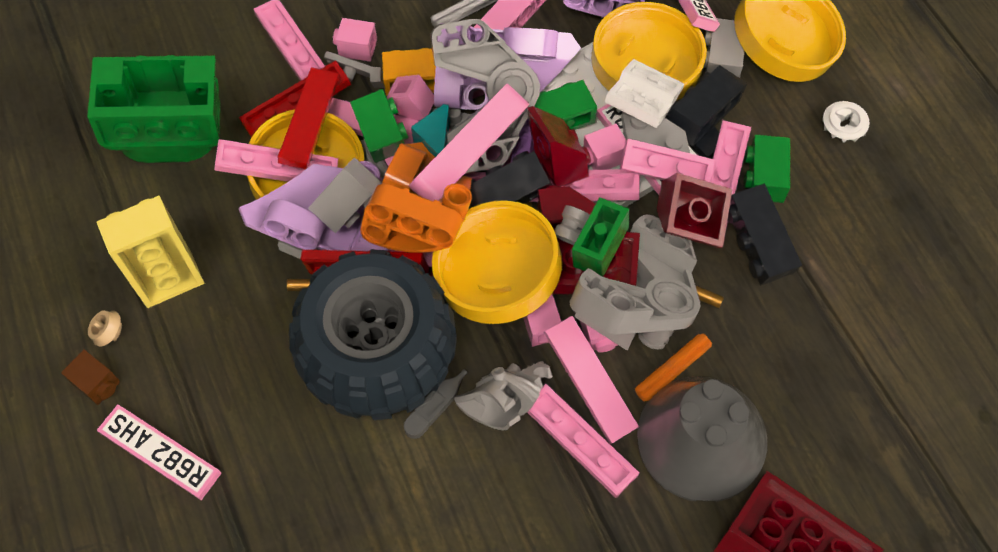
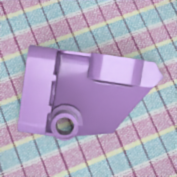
M461 25L456 26L458 33L449 34L445 29H442L437 42H442L444 46H448V40L457 38L459 39L458 45L463 44L460 36ZM470 25L467 29L468 39L472 42L478 41L482 37V29L474 28ZM506 27L504 30L492 29L537 74L540 92L548 86L581 49L571 33H561L547 29ZM436 66L434 85L435 107L446 104L449 105V108L479 110L489 102L486 95L485 81ZM482 89L485 93V100L482 104L476 105L473 102V94L475 91Z
M360 161L376 178L383 182L384 177H380V172L376 165L368 161ZM312 164L298 176L276 190L239 207L245 226L299 249L314 250L317 248L320 250L370 251L371 249L388 251V248L372 244L362 237L360 229L365 210L362 205L357 210L360 217L348 229L343 225L336 233L308 209L343 168Z

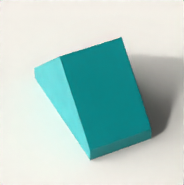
M443 104L411 127L413 143L422 142L435 157L448 145L446 133L450 129L449 105Z

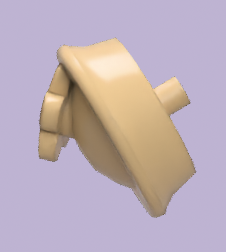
M104 310L92 318L88 327V336L95 345L101 347L117 340L122 329L119 313Z

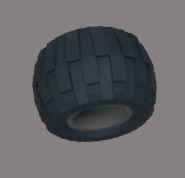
M371 249L369 254L356 255L353 251L340 255L338 262L329 267L323 265L312 274L309 287L301 289L292 310L293 323L289 325V349L293 356L295 368L307 389L323 404L334 406L335 410L340 414L356 419L361 418L362 415L371 416L376 421L392 419V414L403 410L409 413L424 403V397L433 390L436 392L448 374L449 363H451L455 356L457 340L454 312L447 303L444 296L445 292L433 276L430 277L428 273L425 274L422 266L403 255L400 258H395L387 250ZM376 317V320L372 323L365 322V319ZM391 322L397 323L394 329H389L386 326ZM352 331L359 332V334L354 338H350L348 336V334ZM378 340V344L373 345L372 341Z

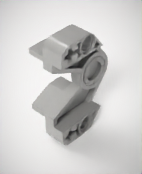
M468 19L439 24L433 28L430 40L435 66L485 81L486 95L489 101L508 83L530 104L528 107L535 106L540 95V83L537 74L484 21ZM472 24H477L482 29V37L476 42L470 41L467 37V29ZM461 25L460 36L463 44L458 45L459 39L457 38L448 40V46H444L442 42H437V36L441 35L442 29H445L449 34L458 33L456 26ZM484 106L446 133L448 144ZM527 108L491 145L500 147V156L495 160H489L486 158L485 152L480 157L482 162L478 163L479 160H477L466 173L487 170L506 163L520 138L518 134L528 118Z
M643 215L633 224L630 231L640 233L636 286L602 277L588 268L581 274L570 299V306L576 312L575 317L625 350H628L636 333H638L641 342L647 347L657 350L663 349L674 330L686 329L693 324L701 307L692 276L697 259L691 240L664 233L659 218L652 215Z

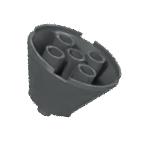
M702 376L677 379L657 392L646 403L641 412L637 437L638 450L642 462L649 474L659 485L680 498L694 502L696 500L718 502L732 498L751 485L763 467L768 446L764 421L752 401L731 384L715 378Z

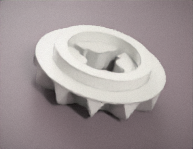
M839 101L831 104L825 110L822 118L824 131H829L832 138L838 137L842 139L843 143L847 140L856 142L860 137H864L869 128V117L864 109L848 101ZM851 117L849 125L847 124L845 127L840 126L841 121Z

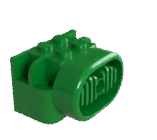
M215 55L93 57L87 118L100 146L109 150H120L128 158L142 163L189 162L206 155L214 146L218 145L220 136V99L218 79L215 77Z

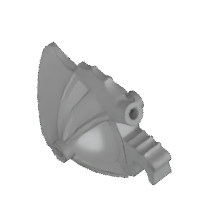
M543 361L528 366L522 371L514 363L510 364L507 369L497 367L489 375L482 377L476 383L475 389L454 396V400L459 409L473 420L494 429L508 430L510 426L521 420L520 416L532 408L543 387L541 378H552L550 366L544 364Z

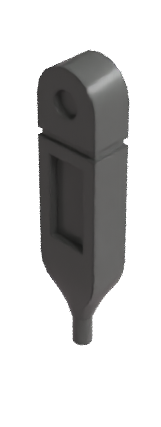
M465 369L458 376L444 380L437 391L433 390L425 398L424 403L417 407L415 412L406 419L404 430L409 438H420L454 401V396L458 394L461 380L468 373Z

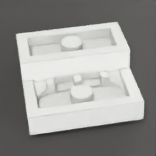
M633 59L622 71L619 81L607 93L604 102L657 128L675 103L685 84Z

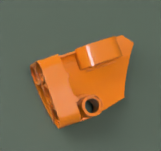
M422 142L401 143L388 166L382 184L375 188L364 210L360 229L362 237L372 244L404 252H432L451 247L466 218L471 203L472 194L470 188L472 178L462 176L455 184L448 185L444 189L442 198L439 201L435 199L431 201L420 197L409 188V185L435 156L429 152Z

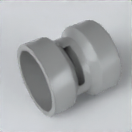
M566 205L561 214L563 217L562 223L557 225L554 231L557 238L574 245L590 214Z

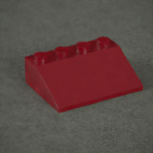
M766 471L713 552H883L884 549L769 471Z

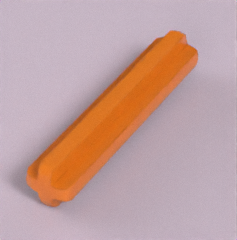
M704 333L696 335L635 388L636 394L642 401H649L657 392L673 381L710 349L712 342Z

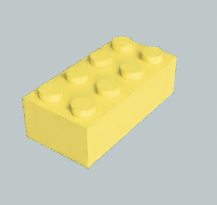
M160 196L145 199L139 202L138 205L121 212L111 213L106 218L97 221L108 253L147 308L205 284L191 251Z

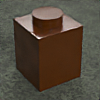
M83 350L61 372L74 387L96 405L111 397L116 390V386L120 383L118 378L106 366L86 350Z

